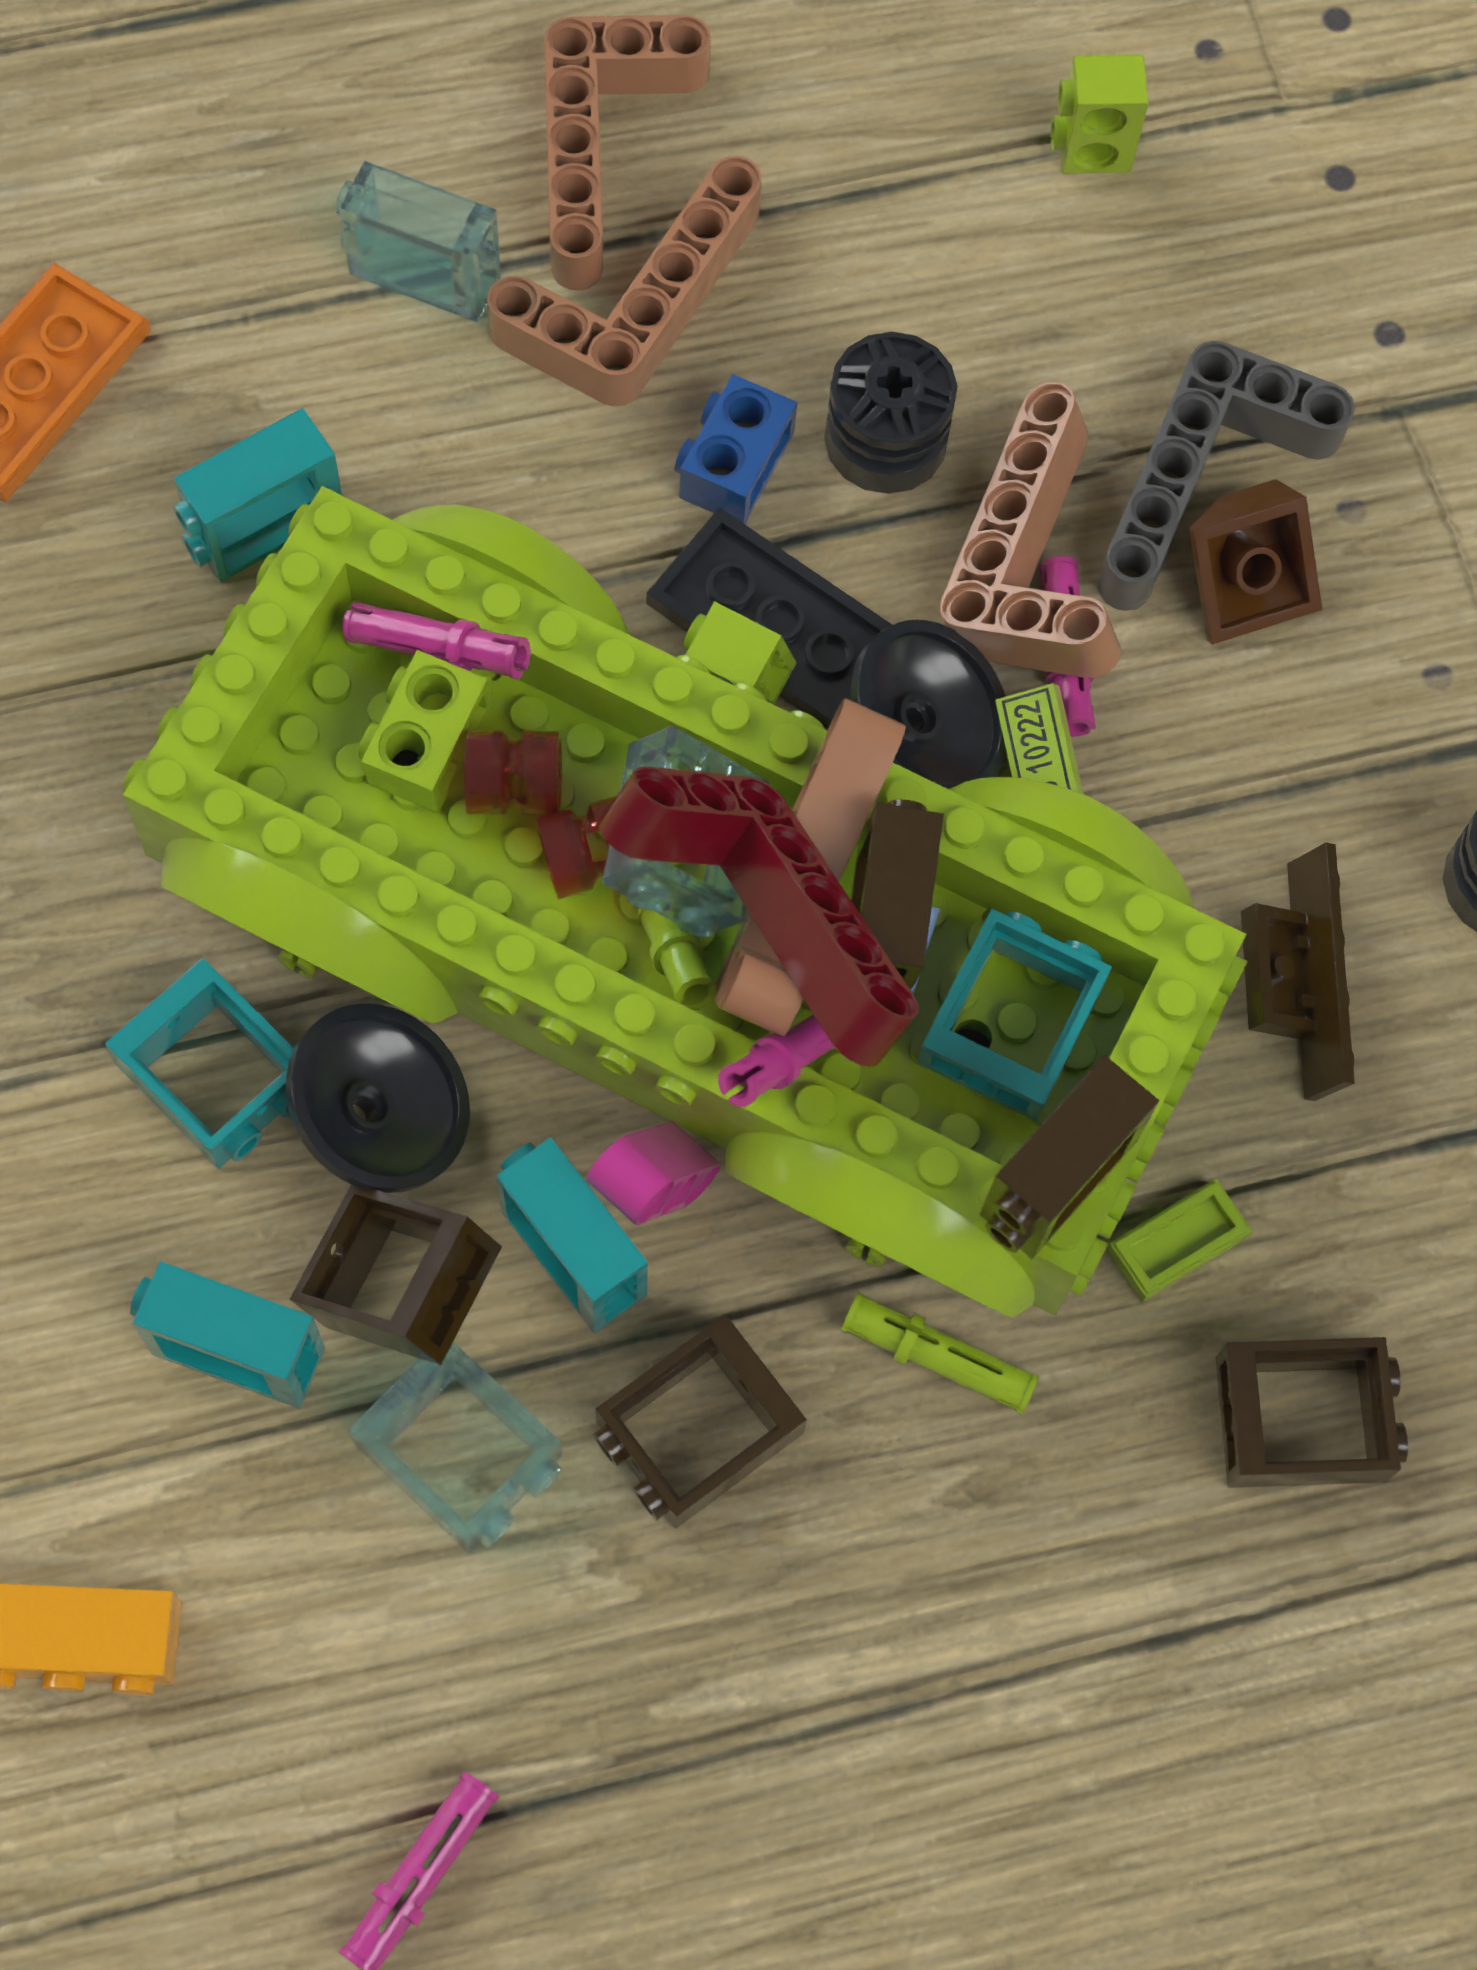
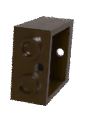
M897 799L889 801L887 804L876 803L858 846L851 901L911 991L924 968L944 814L927 811L926 806L916 801Z
M1104 1055L996 1174L979 1214L987 1221L985 1228L990 1236L1008 1251L1016 1253L1020 1249L1033 1260L1138 1142L1160 1100Z
M350 1185L289 1300L328 1329L442 1365L502 1246L468 1216L374 1189H361ZM391 1231L431 1243L389 1321L352 1309L351 1306ZM336 1244L335 1252L331 1255L332 1246Z
M724 1314L595 1408L596 1423L600 1429L593 1433V1436L614 1466L617 1467L625 1461L639 1479L640 1483L634 1486L633 1490L649 1514L656 1521L665 1515L674 1528L677 1529L804 1434L807 1419L732 1321ZM713 1358L769 1432L679 1498L625 1426L624 1422Z
M1386 1337L1227 1342L1215 1357L1228 1488L1384 1483L1401 1470V1463L1406 1462L1408 1456L1407 1432L1403 1422H1396L1393 1397H1397L1400 1392V1369L1396 1357H1388ZM1357 1369L1367 1459L1266 1462L1257 1372Z

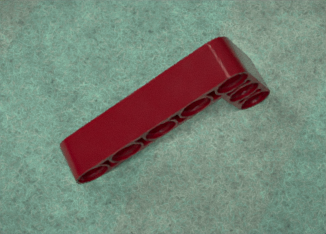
M650 766L638 767L633 771L600 820L599 829L608 844L618 852L639 860L720 866L831 1043L843 1056L858 1065L867 1067L878 1065L918 1014V1003L785 799L769 784L748 776Z

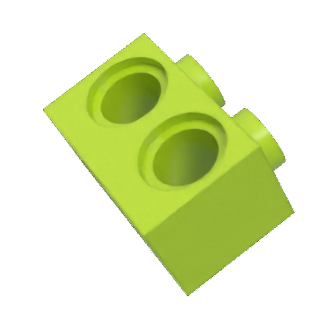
M1144 54L1074 55L1069 80H1060L1059 115H1053L1051 120V148L1053 151L1061 150L1063 174L1131 173L1149 104Z
M715 601L707 616L699 614L694 619L684 640V648L688 649L685 656L694 658L702 663L711 675L732 685L735 683L747 684L761 692L767 699V702L773 705L797 663L781 635Z
M416 650L408 668L400 667L395 672L386 695V702L389 703V706L380 724L373 722L367 728L360 743L358 757L362 759L361 763L369 785L439 813L493 701L488 678ZM442 693L451 697L449 703L438 710H428L420 706L422 701L431 694ZM415 748L424 752L422 758L410 766H399L392 762L394 757L404 749Z

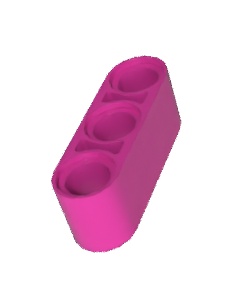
M670 1121L624 1135L616 1140L594 1163L586 1176V1181L635 1225H640L691 1204L716 1177L721 1168V1163L675 1122Z

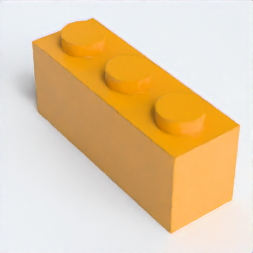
M0 1583V1689H14L15 1678L43 1679V1690L68 1693L84 1692L85 1681L112 1682L111 1692L135 1696L153 1695L155 1684L174 1685L182 1601L173 1591Z

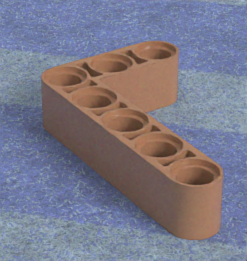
M574 16L560 18L551 23L546 30L544 42L551 271L557 283L568 290L580 291L589 289L597 284L603 272L598 95L689 93L703 87L710 73L711 34L709 27L695 16ZM571 201H580L581 203H576V204H574V203H568V202H571ZM575 250L584 251V253L573 254L569 252Z
M728 156L720 159L711 168L607 320L527 278L516 275L498 279L490 286L487 293L489 332L493 343L508 354L601 403L610 406H623L632 402L641 393L756 224L760 213L762 184L761 172L758 166L748 158ZM728 194H739L740 196H732ZM699 236H710L713 238L703 239L699 238ZM671 278H679V279H682V280H684V281H682V282H671V281H668V280L671 279ZM511 312H519L523 315H520L518 317H510L506 314ZM649 321L655 324L652 326H642L637 323ZM567 338H568V339H571V340H575V341H573V342H571V343H565V344H561V343L555 342V341H557V340H559V339H567ZM611 365H620L626 368L622 370L613 371L607 369L606 367Z
M1060 382L1041 384L1030 391L1024 399L942 596L940 612L946 626L973 643L989 662L1083 678H1096L1112 670L1118 663L1121 655V646L1105 607L1098 600L1089 597L1029 588L1089 436L1073 391L1066 384Z
M847 698L843 699L835 713L792 809L838 881L842 877L896 756L906 729V725ZM747 910L716 981L717 992L714 1000L719 1009L780 1036H785L797 1015L803 997Z

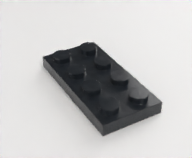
M720 507L646 593V604L686 632H688L692 622L699 614L707 616L715 601L781 635L797 663L779 696L800 711L816 718L826 729H829L843 699L851 700L853 671L861 651L875 635L892 625Z

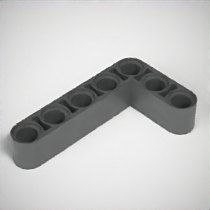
M1210 341L1196 347L1189 358L1109 546L1098 584L1100 596L1113 608L1124 611L1138 609L1147 602L1221 426L1307 458L1325 459L1338 451L1352 421L1355 405L1351 395L1334 383L1228 343ZM1203 377H1211L1219 382H1210ZM1259 397L1268 398L1269 400L1273 401L1274 404L1265 403L1264 401L1260 400ZM1314 418L1323 419L1330 425L1321 424ZM1182 424H1192L1200 430H1191ZM1163 471L1173 472V473L1177 474L1180 478H1179V479L1168 478L1167 476L1163 475L1161 472H1163ZM1140 520H1153L1161 527H1147ZM1118 569H1133L1141 577H1127Z

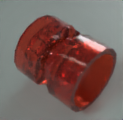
M468 730L464 764L467 814L504 815L510 805H517L523 815L559 816L562 795V742L560 731L524 730L518 740H510L504 730Z
M616 796L589 803L586 814L581 816L569 808L535 818L545 860L558 900L593 891L596 880L604 878L611 885L647 876L645 860L630 858L618 852L605 839L604 842L608 855L592 859L586 834L600 831V820Z

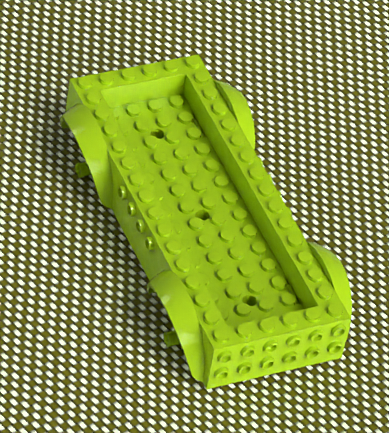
M321 486L310 505L307 503L302 504L291 520L288 531L289 538L278 555L271 553L261 565L256 579L257 587L245 605L242 603L236 605L228 616L223 631L224 638L212 656L206 654L198 662L191 677V689L180 707L172 706L162 718L157 731L158 741L146 759L139 758L136 760L125 777L123 797L145 855L162 863L160 886L282 948L283 951H280L277 956L279 962L295 972L298 966L301 967L299 975L305 978L312 979L317 967L431 1024L441 1022L458 1013L726 1149V1174L847 1235L851 1240L847 1242L845 1249L855 1258L860 1260L866 1247H870L866 1263L871 1266L881 1268L886 1261V1256L1012 1319L1033 1305L1056 1316L1069 1291L1081 1297L1108 1246V1243L1096 1238L1099 1234L1108 1240L1110 1239L1137 1185L1125 1180V1178L1135 1183L1140 1179L1165 1130L1164 1127L1179 1102L1191 1078L1193 1069L1220 1019V1014L1248 962L1236 955L1246 933L1196 910L1189 888L1181 873L1160 847L1123 815L1087 795L1058 785L1016 777L979 778L946 789L892 762L839 883L851 899L858 846L877 802L887 804L889 801L897 799L912 800L926 806L927 811L944 814L932 907L939 908L940 910L925 957L924 968L920 973L914 993L919 1012L876 1066L858 1065L847 1059L834 1047L803 1067L799 1077L783 1089L771 1088L746 1107L732 1105L728 1100L744 1088L738 1085L723 1095L718 1084L721 1070L747 1056L751 1047L757 1043L756 1041L768 1034L776 1033L719 1009L714 999L706 1007L695 1011L676 1002L667 977L656 971L649 956L651 943L643 925L640 924L637 918V911L646 899L661 894L671 896L677 904L691 906L693 909L679 911L686 928L691 929L697 934L703 946L702 962L711 980L716 984L723 964L747 913V908L720 866L630 858L618 852L604 839L599 829L600 820L633 771L643 766L753 777L777 790L792 810L827 730L824 729L823 725L816 718L805 712L792 711L790 713L767 702V699L761 692L747 684L735 683L732 685L711 675L709 670L694 658L685 655H679L676 658L631 636L612 599L586 569L552 541L514 519L490 510L456 504L425 506L390 519L324 486ZM358 601L378 608L424 616L443 622L456 623L461 619L474 621L479 624L480 629L499 634L525 637L530 643V662L527 670H522L523 676L519 679L485 670H471L475 674L488 678L493 703L439 813L368 784L361 763L362 759L358 757L361 740L371 723L380 724L389 706V703L386 702V695L390 682L400 667L408 668L413 655L346 641L342 630L343 619L346 610H352L350 605L353 602ZM442 693L431 694L422 701L420 706L428 710H438L446 706L451 697ZM415 748L406 749L419 755L416 763L424 754V752ZM991 909L1004 915L1009 911L1028 916L1041 926L1042 933L1063 943H1066L1068 940L1084 943L1101 955L1102 962L1112 966L1105 985L1037 1122L917 1064L921 1046ZM993 950L952 1031L957 1032L964 1029L979 1031L991 1044L990 1050L1041 1074L1081 992ZM804 998L790 1028L813 1014ZM1106 1055L1160 1101L1138 1142L1033 1260L1020 1249L1016 1253L1010 1252L990 1236L985 1228L987 1221L979 1215L993 1180L1005 1164L1100 1059Z

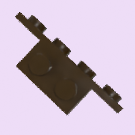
M1327 842L1287 863L1290 910L1255 903L1241 911L1242 932L1246 933L1243 940L1244 959L1248 961L1244 968L1248 1029L1300 1039L1304 1100L1317 1101L1355 1084V1059L1352 1051L1349 1017L1350 997L1347 990L1344 955L1345 936L1342 930L1339 892L1340 876L1337 867L1336 844Z

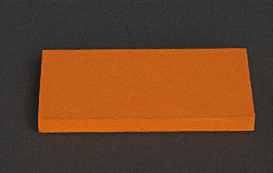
M55 262L52 263L0 323V500L5 503L151 332L148 319Z

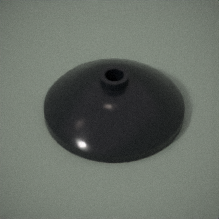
M916 619L898 622L875 635L863 648L855 664L851 682V701L906 725L903 739L893 763L946 789L979 778L996 777L1001 770L1007 756L995 700L1006 697L996 672L980 650L955 630L929 620Z
M378 1004L344 1006L327 1013L316 1021L298 1040L291 1054L286 1073V1098L292 1122L310 1153L322 1166L341 1180L361 1189L370 1188L384 1193L410 1191L438 1177L459 1155L464 1145L470 1122V1103L467 1085L456 1059L446 1044L435 1032L415 1017L398 1009ZM353 1105L360 1107L364 1111L366 1121L356 1113Z

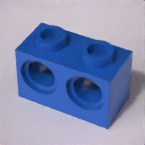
M732 374L722 394L714 391L707 400L700 420L703 428L696 441L688 438L677 456L674 471L680 474L679 498L712 513H715L720 507L745 524L795 433L798 402ZM739 421H750L755 423L756 426L751 428H743L737 426L735 423ZM720 467L728 469L731 473L715 475L710 473L709 470Z

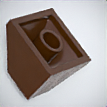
M1274 479L1221 496L1189 528L1206 637L1210 644L1213 645L1323 610L1306 496Z

